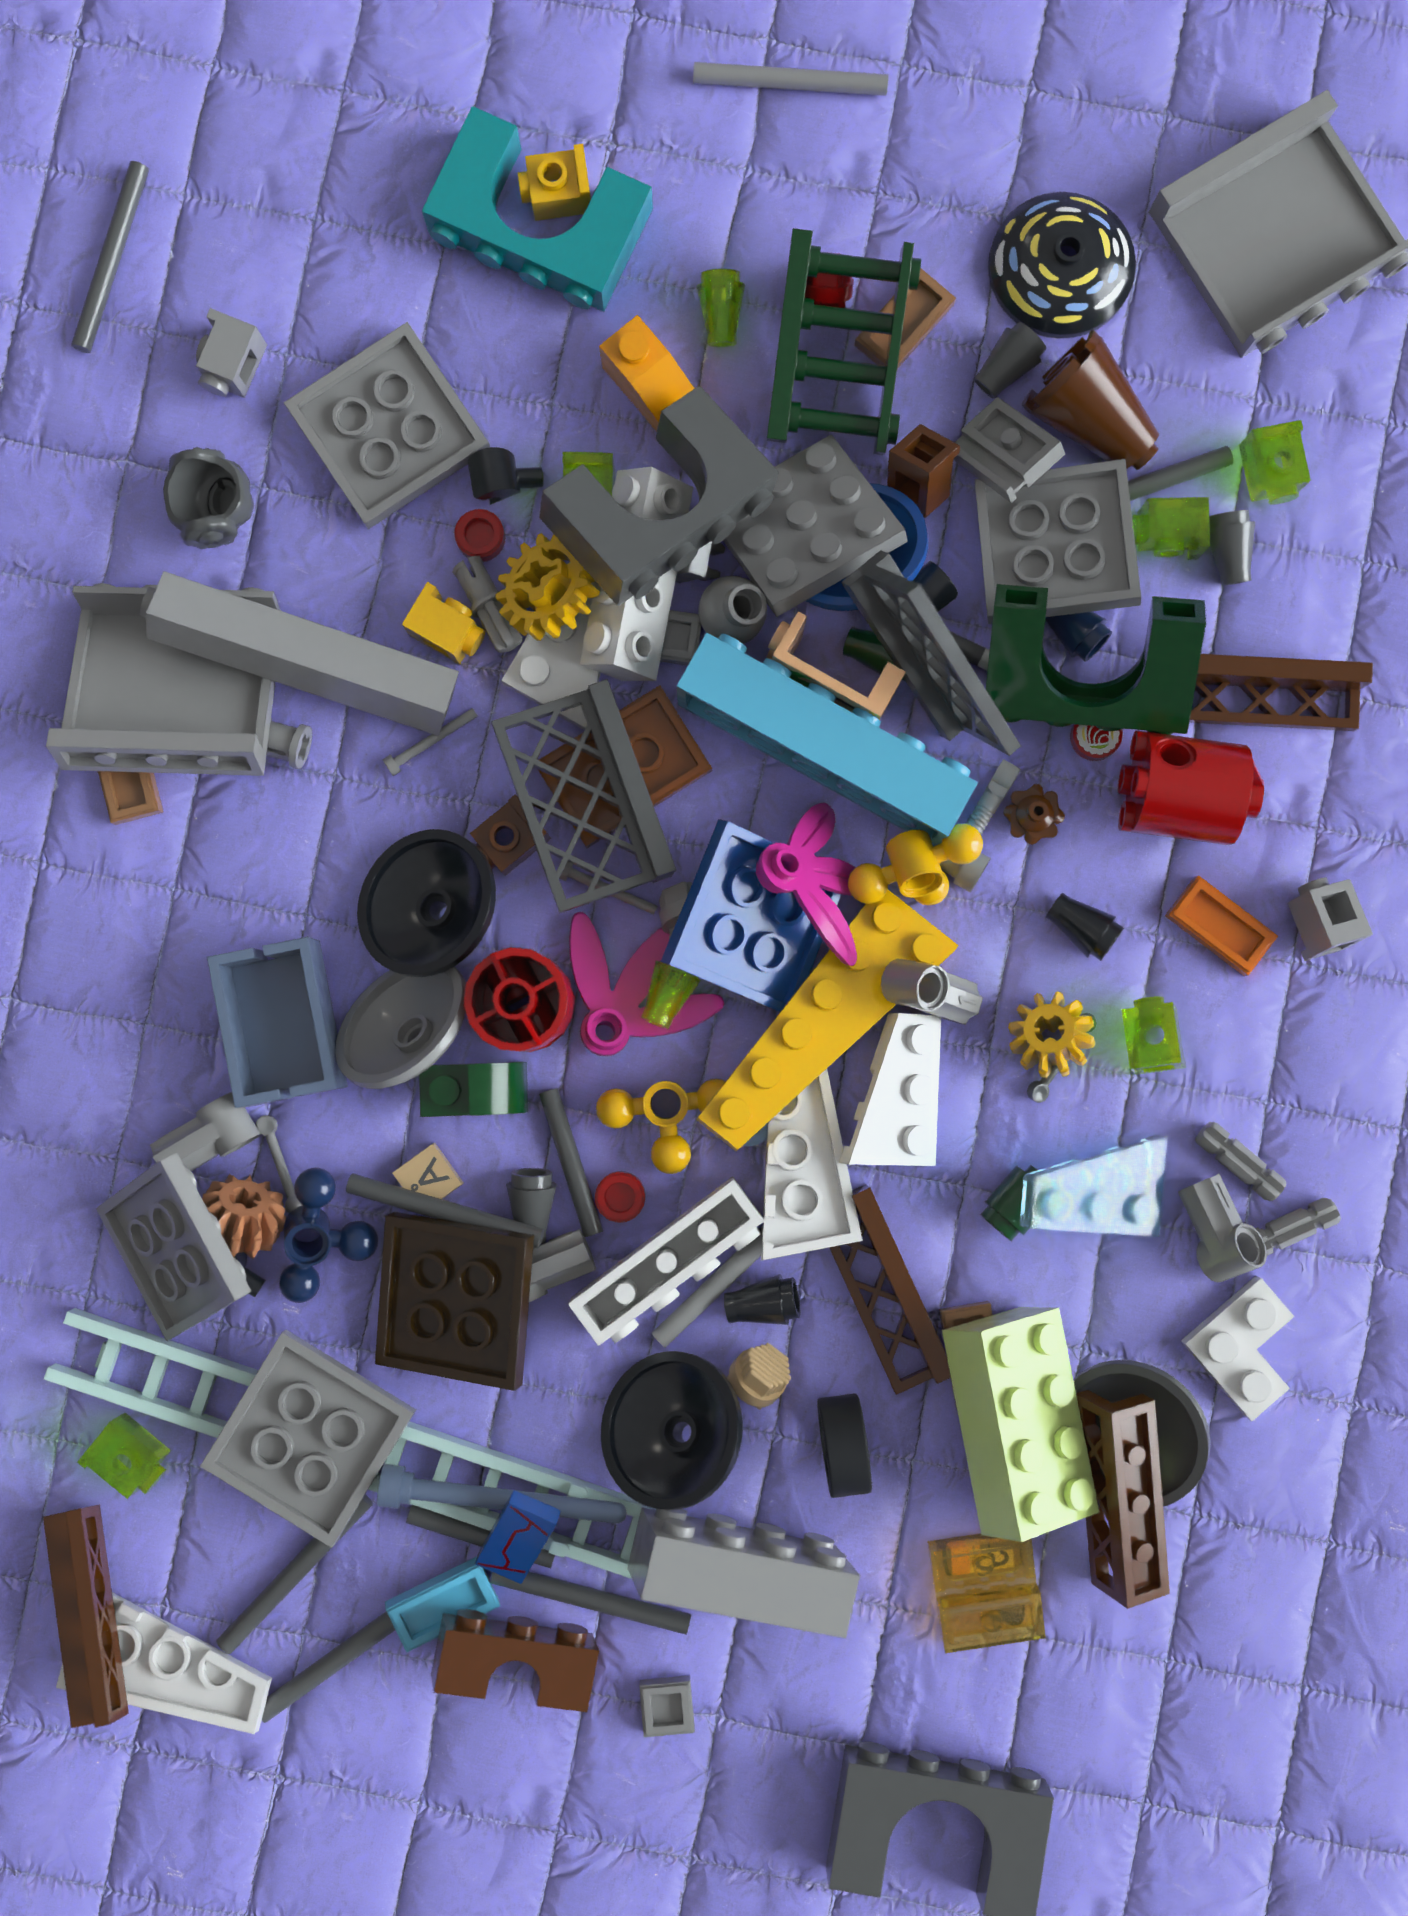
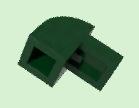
M527 1062L432 1065L419 1075L420 1117L499 1115L528 1112Z

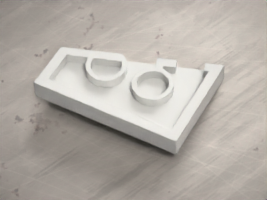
M888 1013L870 1067L873 1077L865 1101L858 1103L853 1120L858 1122L850 1146H844L839 1163L936 1166L941 1017L924 1014Z

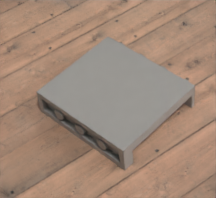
M1328 89L1162 188L1149 210V214L1241 358L1257 348L1261 354L1268 352L1286 339L1288 335L1285 331L1298 323L1303 329L1311 326L1329 312L1328 305L1340 298L1346 304L1364 293L1371 286L1369 283L1371 279L1381 273L1385 279H1388L1408 265V239L1405 240L1328 121L1338 107Z
M105 583L93 586H73L72 593L81 608L62 727L49 728L46 742L47 749L61 770L264 776L275 681L147 639L146 618L140 616V608L148 587L156 589L157 585H146L142 588L115 587ZM253 587L242 590H221L280 610L274 591H264Z

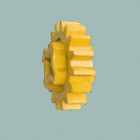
M542 533L538 534L536 546L531 548L526 543H522L520 545L522 556L519 559L509 557L506 560L512 569L509 574L499 575L498 581L506 588L495 594V597L504 605L499 611L500 615L509 621V624L523 636L530 634L537 641H541L545 632L554 639L559 638L561 626L564 624L574 630L577 627L574 617L578 613L589 615L591 610L585 603L588 598L598 597L600 591L591 584L595 580L554 534L551 541ZM531 607L535 612L527 611L526 608Z

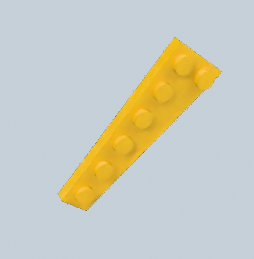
M887 890L884 897L879 901L870 904L865 903L848 925L857 952L855 965H845L829 949L696 1120L734 1151L739 1150L896 1005L885 999L881 989L882 974L891 961L898 958L939 966L959 945L890 890Z

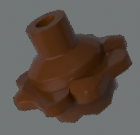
M1034 784L1026 791L1012 792L1010 796L1012 804L1006 806L1003 810L1004 816L1010 822V834L1012 837L1019 838L1024 835V840L1029 845L1036 844L1041 838L1055 837L1058 833L1056 824L1062 823L1065 819V814L1058 806L1057 793L1048 791L1044 794L1043 787L1039 784Z

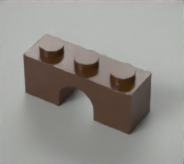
M460 1609L456 1615L443 1613L431 1670L433 1693L485 1699L488 1683L493 1672L506 1662L522 1661L534 1668L531 1689L536 1706L587 1712L599 1649L593 1634L588 1633L585 1627L573 1623H560L556 1629L538 1626L535 1620L522 1616H510L507 1622L487 1619L486 1614L471 1609Z

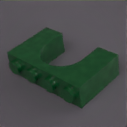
M997 584L986 691L1006 722H1017L1022 719L1044 721L1056 727L1078 724L1096 726L1104 731H1118L1123 728L1146 730L1147 732L1168 735L1173 733L1187 734L1206 628L1205 600L1152 596L1145 645L1139 660L1128 672L1114 680L1089 684L1065 677L1051 665L1046 657L1043 648V635L1048 588Z

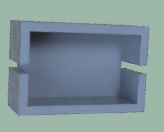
M304 937L262 946L263 950L249 948L207 957L235 1108L251 1107L348 1087L346 1076L341 1072L336 1061L335 1046L338 1033L319 940Z

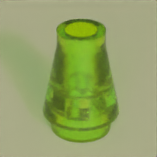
M734 269L703 271L701 273V283L696 288L707 332V345L711 347L734 346L737 344L736 334L745 284L740 282V272Z
M656 960L646 1006L641 1018L655 1026L668 1030L672 1020L701 980Z

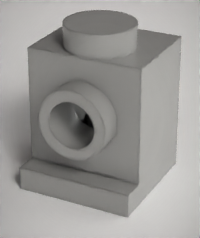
M210 308L206 317L213 327L209 335L206 334L202 337L196 352V367L201 372L198 384L211 393L226 397L227 393L231 392L245 398L267 344L256 326Z
M1326 877L1311 881L1298 888L1300 896L1288 902L1306 947L1301 952L1304 961L1345 950L1373 935L1350 879L1329 884Z

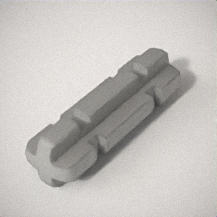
M1207 1123L1196 1136V1143L1208 1153L1217 1154L1215 1159L1245 1184H1253L1252 1190L1264 1200H1275L1285 1189L1286 1180L1273 1169H1265L1267 1164L1236 1138L1229 1139L1230 1133L1218 1123Z
M1321 1198L1308 1204L1307 1210L1299 1208L1266 1223V1229L1264 1230L1262 1228L1259 1229V1227L1255 1229L1264 1240L1268 1256L1274 1253L1273 1248L1275 1247L1280 1250L1316 1234L1317 1228L1325 1230L1338 1224L1341 1221V1217L1331 1199Z

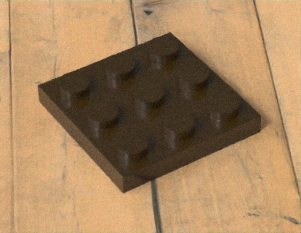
M400 1212L385 1215L375 1364L512 1391L521 1387L523 1384L534 1235Z

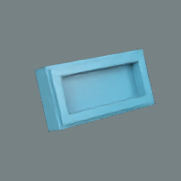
M477 1557L385 1601V1610L406 1653L438 1637L443 1613L456 1615L460 1609H471L486 1614L500 1607L499 1598L493 1585L490 1583L485 1569L475 1565Z

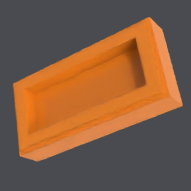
M1199 875L1192 879L1165 915V917L1243 976H1248L1278 937L1277 934Z

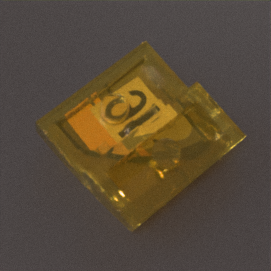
M980 1533L927 1541L945 1653L1046 1638L1041 1593L1036 1583L1032 1539L1018 1542L984 1536Z

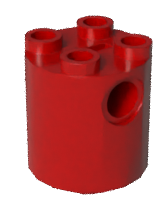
M1134 731L1130 746V760H1132L1131 765L1123 764L1121 766L1118 778V794L1126 795V801H1123L1119 813V831L1222 845L1234 844L1241 834L1246 817L1256 818L1259 815L1264 798V781L1253 761L1251 749L1247 745Z
M510 947L491 953L475 966L465 986L464 1008L470 1026L483 1041L500 1050L533 1052L549 1047L564 1035L574 1018L575 996L570 979L555 962L532 949ZM529 995L528 1004L513 1012L508 1009V1006Z

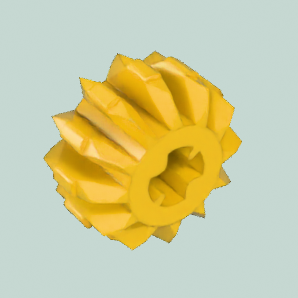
M1055 992L1051 1004H1046L1042 994L1036 993L1034 995L1036 1008L1031 1010L1028 1006L1019 1004L1017 1012L1024 1021L1009 1023L1008 1029L1010 1033L1017 1037L1009 1043L1010 1049L1013 1054H1023L1020 1064L1025 1070L1031 1069L1038 1064L1040 1076L1048 1078L1052 1065H1057L1060 1074L1063 1077H1067L1070 1074L1067 1062L1071 1059L1077 1065L1083 1066L1087 1059L1080 1049H1090L1095 1046L1094 1037L1086 1033L1094 1027L1092 1017L1080 1016L1083 1006L1079 1000H1074L1065 1006L1064 996L1061 992ZM1048 1029L1054 1033L1059 1029L1061 1038L1057 1041L1051 1037L1044 1040L1042 1032Z

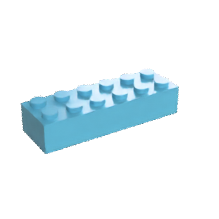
M709 633L705 634L676 686L677 700L680 707L904 831H926L930 835L933 846L942 843V839L950 835L978 784L977 781L968 777L971 771L966 766L948 757H944L942 762L924 753L926 746L921 741L906 733L899 732L898 736L895 737L879 728L881 721L863 709L855 707L852 712L834 703L836 696L820 685L810 683L808 687L799 684L790 679L792 672L782 664L769 658H765L763 663L750 657L745 654L747 647L737 639L723 633L720 634L719 638Z

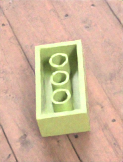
M1018 1307L942 1330L981 1535L1023 1542L1099 1513L1060 1309Z

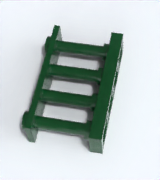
M793 228L767 441L786 443L788 432L797 433L798 428L875 437L873 454L883 455L886 453L887 444L896 445L900 414L891 413L907 293L908 289L917 290L921 258H913L914 243L910 242L903 243L899 261L820 252L821 246L811 245L812 230ZM818 273L896 282L892 314L814 304V299L804 298L807 277L817 278ZM811 325L888 334L889 341L885 366L807 356L808 351L798 350L800 329L811 330ZM804 377L882 386L879 415L875 417L801 408V402L792 401L794 381L804 382Z

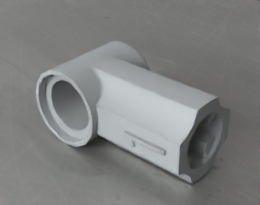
M897 958L886 966L882 974V993L885 999L891 1003L912 1007L965 1025L971 1017L979 1014L983 997L979 995L977 983L947 973L940 966Z
M230 1092L202 1107L195 1113L196 1118L159 1138L150 1146L153 1152L152 1157L156 1163L178 1153L184 1166L192 1172L218 1155L224 1157L240 1149L261 1134L246 1108H235L233 1095Z
M1220 1174L1178 1191L1201 1240L1197 1246L1199 1266L1210 1280L1223 1282L1260 1268L1265 1264L1267 1249L1264 1240L1253 1226L1247 1223L1243 1224Z
M581 1228L553 1238L549 1242L541 1244L538 1249L533 1248L529 1302L548 1293L547 1290L596 1270L592 1253Z

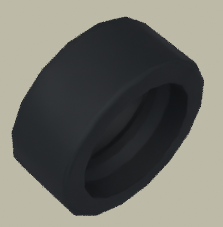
M854 1393L818 1398L819 1428L830 1496L837 1498L871 1493L870 1458L863 1413L858 1395Z

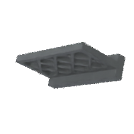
M880 550L841 582L894 665L906 672L903 677L942 737L950 741L964 730L1008 756L1021 747L921 585L904 578L889 553Z
M608 679L588 685L587 690L492 721L495 736L559 914L650 882L655 883L672 877L676 867ZM581 705L587 726L580 741L553 729L560 712ZM552 715L547 725L537 721ZM526 724L543 733L532 757L511 747L506 730ZM590 733L596 749L585 744ZM549 736L576 748L564 773L537 760ZM581 751L601 761L604 774L597 788L570 776ZM516 759L528 764L523 775H521ZM533 767L560 780L549 804L528 794L525 784ZM607 780L613 796L602 791ZM565 783L592 795L581 820L554 807ZM598 798L618 808L621 821L614 836L586 823ZM533 806L545 811L540 823ZM550 814L577 827L566 852L545 842L542 831ZM624 827L630 844L619 839ZM582 830L610 843L598 868L571 855ZM614 846L635 855L640 874L622 880L603 870ZM550 853L562 859L557 871L555 870ZM567 862L594 874L587 892L566 899L559 881ZM600 877L611 882V884L594 889Z

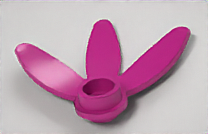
M823 802L812 806L799 819L787 844L774 843L762 851L756 865V874L761 885L770 892H793L804 913L831 951L842 963L853 966L857 961V952L848 923L834 901L822 889L852 896L848 888V879L856 867L840 859L815 856V853L828 842L835 827V813L827 803Z
M577 912L572 916L569 935L570 962L578 991L584 1004L590 1011L584 1017L580 1027L581 1040L590 1052L599 1056H612L623 1050L630 1036L642 1038L679 1033L703 1023L723 1008L724 1000L717 994L683 995L661 1000L642 1008L638 1007L658 981L665 966V963L660 961L669 942L670 934L665 933L662 927L645 940L633 954L620 974L614 990L611 991L606 957L590 918L584 912ZM600 1025L609 1026L613 1030V1038L610 1040L600 1039L596 1035V1028Z

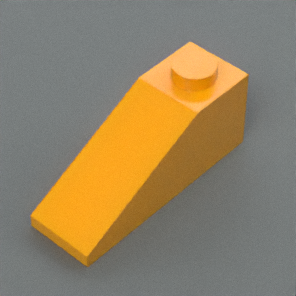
M638 315L599 345L602 368L656 432L661 411L695 389L670 352Z

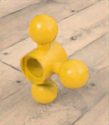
M956 824L950 835L942 839V843L933 846L930 835L926 831L909 830L893 837L886 846L891 864L883 868L872 863L857 866L851 872L848 879L849 891L859 902L866 904L875 903L884 897L888 890V885L897 881L900 893L903 896L914 898L923 905L938 904L947 896L949 891L948 877L942 871L939 863L946 860L961 865L973 862L982 852V836L975 827L969 824Z
M710 1079L704 1082L697 1092L686 1093L675 1082L661 1081L652 1085L646 1091L644 1097L633 1098L623 1089H609L598 1098L596 1114L601 1123L615 1129L628 1125L635 1115L645 1114L648 1120L659 1126L660 1137L653 1143L651 1148L652 1163L663 1173L675 1174L685 1169L691 1157L687 1141L677 1133V1124L685 1117L687 1110L699 1109L702 1112L725 1081L722 1079ZM670 1089L679 1096L681 1107L675 1116L662 1118L653 1111L651 1102L658 1090Z

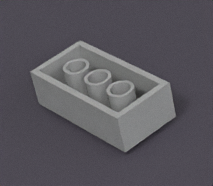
M641 1507L627 1567L641 1600L846 1638L860 1575L846 1559L847 1556L834 1545L833 1539L817 1533H805L804 1539L786 1536L784 1529L766 1523H757L755 1529L736 1526V1520L720 1514L709 1513L705 1520L687 1516L685 1509L664 1510L656 1508L654 1510Z

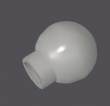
M738 576L721 577L713 581L700 598L698 608L700 623L706 633L716 638H719L720 634L723 633L737 639L742 644L747 643L760 632L767 616L766 598L763 592L746 578Z

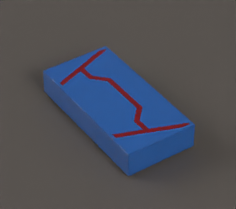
M513 1490L480 1548L475 1565L522 1584L556 1527L561 1510Z

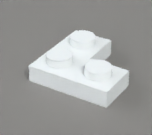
M1258 1276L1252 1278L1181 1340L1201 1366L1250 1421L1255 1420L1290 1389L1257 1349L1295 1316L1264 1280Z

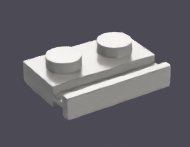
M997 397L961 429L963 435L954 442L960 445V453L953 460L1012 503L1017 499L1015 493L1024 485L1029 488L1065 455V451L1060 440Z

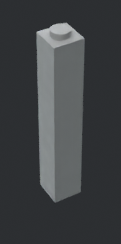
M163 571L156 589L148 587L141 603L140 616L146 618L147 639L437 736L440 734L459 673L457 670Z

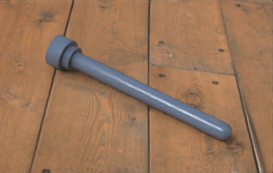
M384 1464L379 1481L377 1506L399 1509L400 1504L410 1505L412 1499L502 1510L513 1490L415 1478V1473L405 1472V1466ZM518 1491L561 1510L559 1517L617 1524L624 1521L627 1515L625 1506L619 1502Z

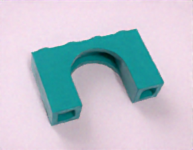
M472 106L421 211L431 238L446 248L456 249L459 246L473 252L474 256L481 263L490 268L500 269L501 266L515 271L519 273V277L532 287L545 289L548 286L563 293L564 298L568 302L581 309H589L592 306L604 312L653 210L652 187L606 167L585 213L575 226L565 233L551 238L538 239L523 236L510 229L497 214L499 196L522 150L517 126Z

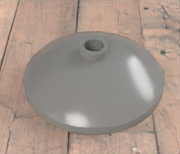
M453 967L445 972L429 977H409L391 970L380 976L357 998L341 1024L335 1046L336 1061L341 1072L357 1086L367 1089H380L407 1082L431 1067L450 1047L462 1026L466 1013L464 1008L466 981L456 967Z

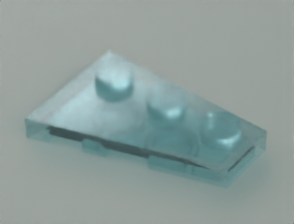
M1150 1136L1141 1139V1142L1126 1147L1117 1146L1104 1150L1103 1154L1083 1160L1074 1159L1025 1174L1020 1226L1031 1229L1159 1237L1168 1136Z

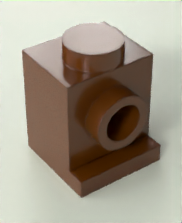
M919 424L889 450L887 486L908 496L918 506L923 517L926 518L950 496L953 459L960 453V445Z
M516 794L508 800V803L469 833L477 842L475 845L485 855L491 868L494 869L497 866L505 876L537 851ZM503 828H509L514 833L513 841L506 846H501L496 842V835ZM543 829L542 833L547 843L551 838Z

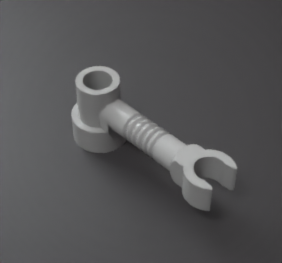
M1004 759L1002 760L978 801V806H975V810L972 811L973 814L970 815V818L967 820L968 822L965 824L975 827L982 835L988 822H990V818L993 817L992 814L996 812L1019 775L1020 768ZM981 853L976 860L969 864H956L950 860L939 864L942 871L955 878L954 884L971 893L991 858Z

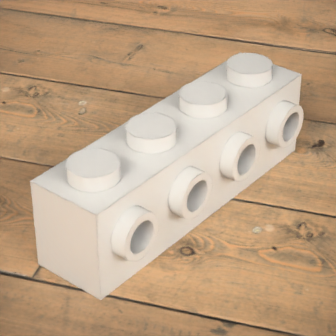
M652 466L617 471L612 497L625 510L636 516L650 520H668L689 512L693 487ZM673 569L669 570L659 577L658 583L647 595L640 599H635L632 596L620 606H617L595 582L594 587L600 593L598 597L592 599L591 612L583 639L584 645L580 665L621 681H656L677 572Z
M732 1176L572 1296L568 1305L598 1346L609 1338L614 1343H617L639 1326L635 1318L648 1308L652 1307L655 1312H658L680 1295L676 1287L692 1276L697 1282L721 1264L716 1257L732 1245L739 1251L761 1234L757 1227L764 1222L763 1216Z

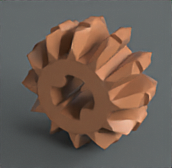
M229 1174L224 1183L212 1181L209 1189L202 1196L208 1211L217 1218L221 1227V1235L233 1258L237 1253L244 1252L254 1259L259 1250L271 1251L273 1244L279 1238L280 1232L284 1229L286 1216L284 1215L285 1208L282 1202L283 1194L271 1191L270 1181L258 1184L252 1181L251 1175L246 1180H238Z

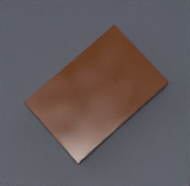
M660 685L619 710L654 807L712 772L711 765ZM583 733L576 736L574 739L580 741ZM590 733L585 744L596 749ZM563 744L539 759V761L564 773L576 748ZM581 751L570 776L597 788L604 774V769L600 760ZM538 769L552 794H554L560 780ZM607 780L602 791L613 796ZM565 783L557 802L565 813L581 820L592 795ZM598 798L586 823L611 834L616 831L621 821V816L617 807ZM582 830L580 839L586 848L602 840Z

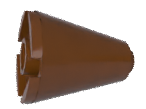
M1094 329L1089 332L1087 340L1083 337L1079 339L1042 376L1045 387L1038 394L1031 389L1022 402V406L1028 413L1104 460L1125 459L1126 469L1133 466L1136 470H1139L1158 451V447L1154 444L1159 436L1158 431L1103 338Z

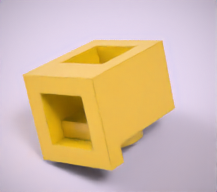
M583 143L573 145V150L525 156L527 171L518 172L522 204L532 203L535 221L583 215L591 197Z
M427 582L403 621L402 626L409 636L460 665L466 654L471 657L476 653L485 637L486 631L478 627L475 621L471 619L473 615L471 609L451 597H447L443 603V598L436 586Z

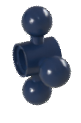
M322 1168L306 1169L297 1177L294 1191L296 1198L303 1206H299L291 1211L285 1220L284 1251L293 1264L287 1266L281 1273L279 1288L282 1295L294 1303L307 1302L318 1292L320 1277L313 1266L319 1264L328 1256L331 1247L339 1248L342 1255L352 1261L368 1259L378 1247L377 1232L367 1222L353 1221L346 1224L342 1230L330 1229L329 1218L321 1207L327 1205L332 1200L336 1185L332 1175ZM303 1229H313L320 1233V1236L311 1242H302L294 1237L298 1231Z

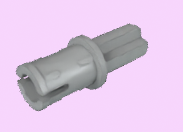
M480 556L468 558L471 565L470 570L474 578L471 576L464 561L459 562L453 568V574L460 582L472 605L470 607L473 613L472 616L479 618L496 651L503 653L514 650L522 643V635L509 624V621L500 615L499 611L504 605L495 597V594L499 591H497L485 569L483 560Z

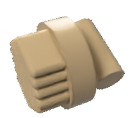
M770 1343L762 1344L755 1348L751 1347L743 1351L733 1361L727 1379L731 1383L736 1395L742 1401L760 1410L762 1407L773 1404L783 1394L786 1385L791 1380L790 1370L788 1369L789 1363H787L789 1359Z

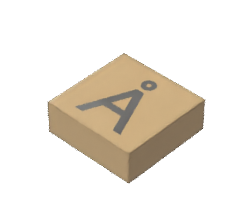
M436 1143L431 1144L392 1172L402 1188L443 1199L464 1184Z

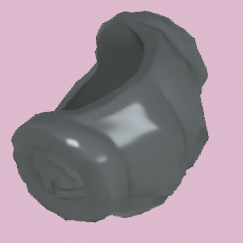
M195 447L171 456L169 471L163 487L164 501L168 519L171 524L181 531L180 536L184 544L205 549L233 543L238 534L237 529L251 518L254 509V502L250 493V481L243 469L234 461L225 459L224 454L216 449Z

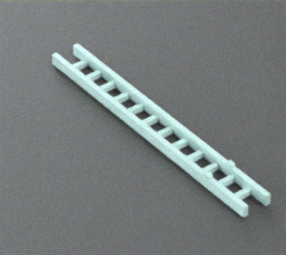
M74 1308L67 1311L63 1324L107 1338V1341L102 1344L95 1367H97L96 1374L92 1376L55 1363L47 1367L44 1380L217 1438L227 1421L204 1413L217 1376L249 1386L258 1370L171 1340L166 1341L165 1338ZM122 1344L155 1354L143 1392L110 1382ZM169 1360L203 1371L190 1408L157 1398ZM410 1421L385 1461V1464L399 1465L406 1441L408 1440L442 1452L433 1477L434 1481L446 1482L454 1456L490 1468L484 1487L497 1488L503 1472L537 1484L535 1493L548 1494L550 1488L568 1494L567 1496L619 1502L625 1506L627 1515L633 1516L620 1554L585 1543L592 1521L581 1519L578 1520L573 1538L552 1532L543 1549L548 1550L550 1554L559 1557L566 1556L630 1579L632 1577L627 1567L641 1507L656 1510V1508L636 1502L626 1494ZM381 1473L377 1474L368 1490L378 1493ZM412 1499L410 1502L412 1505L491 1531L500 1515L490 1511L488 1508Z

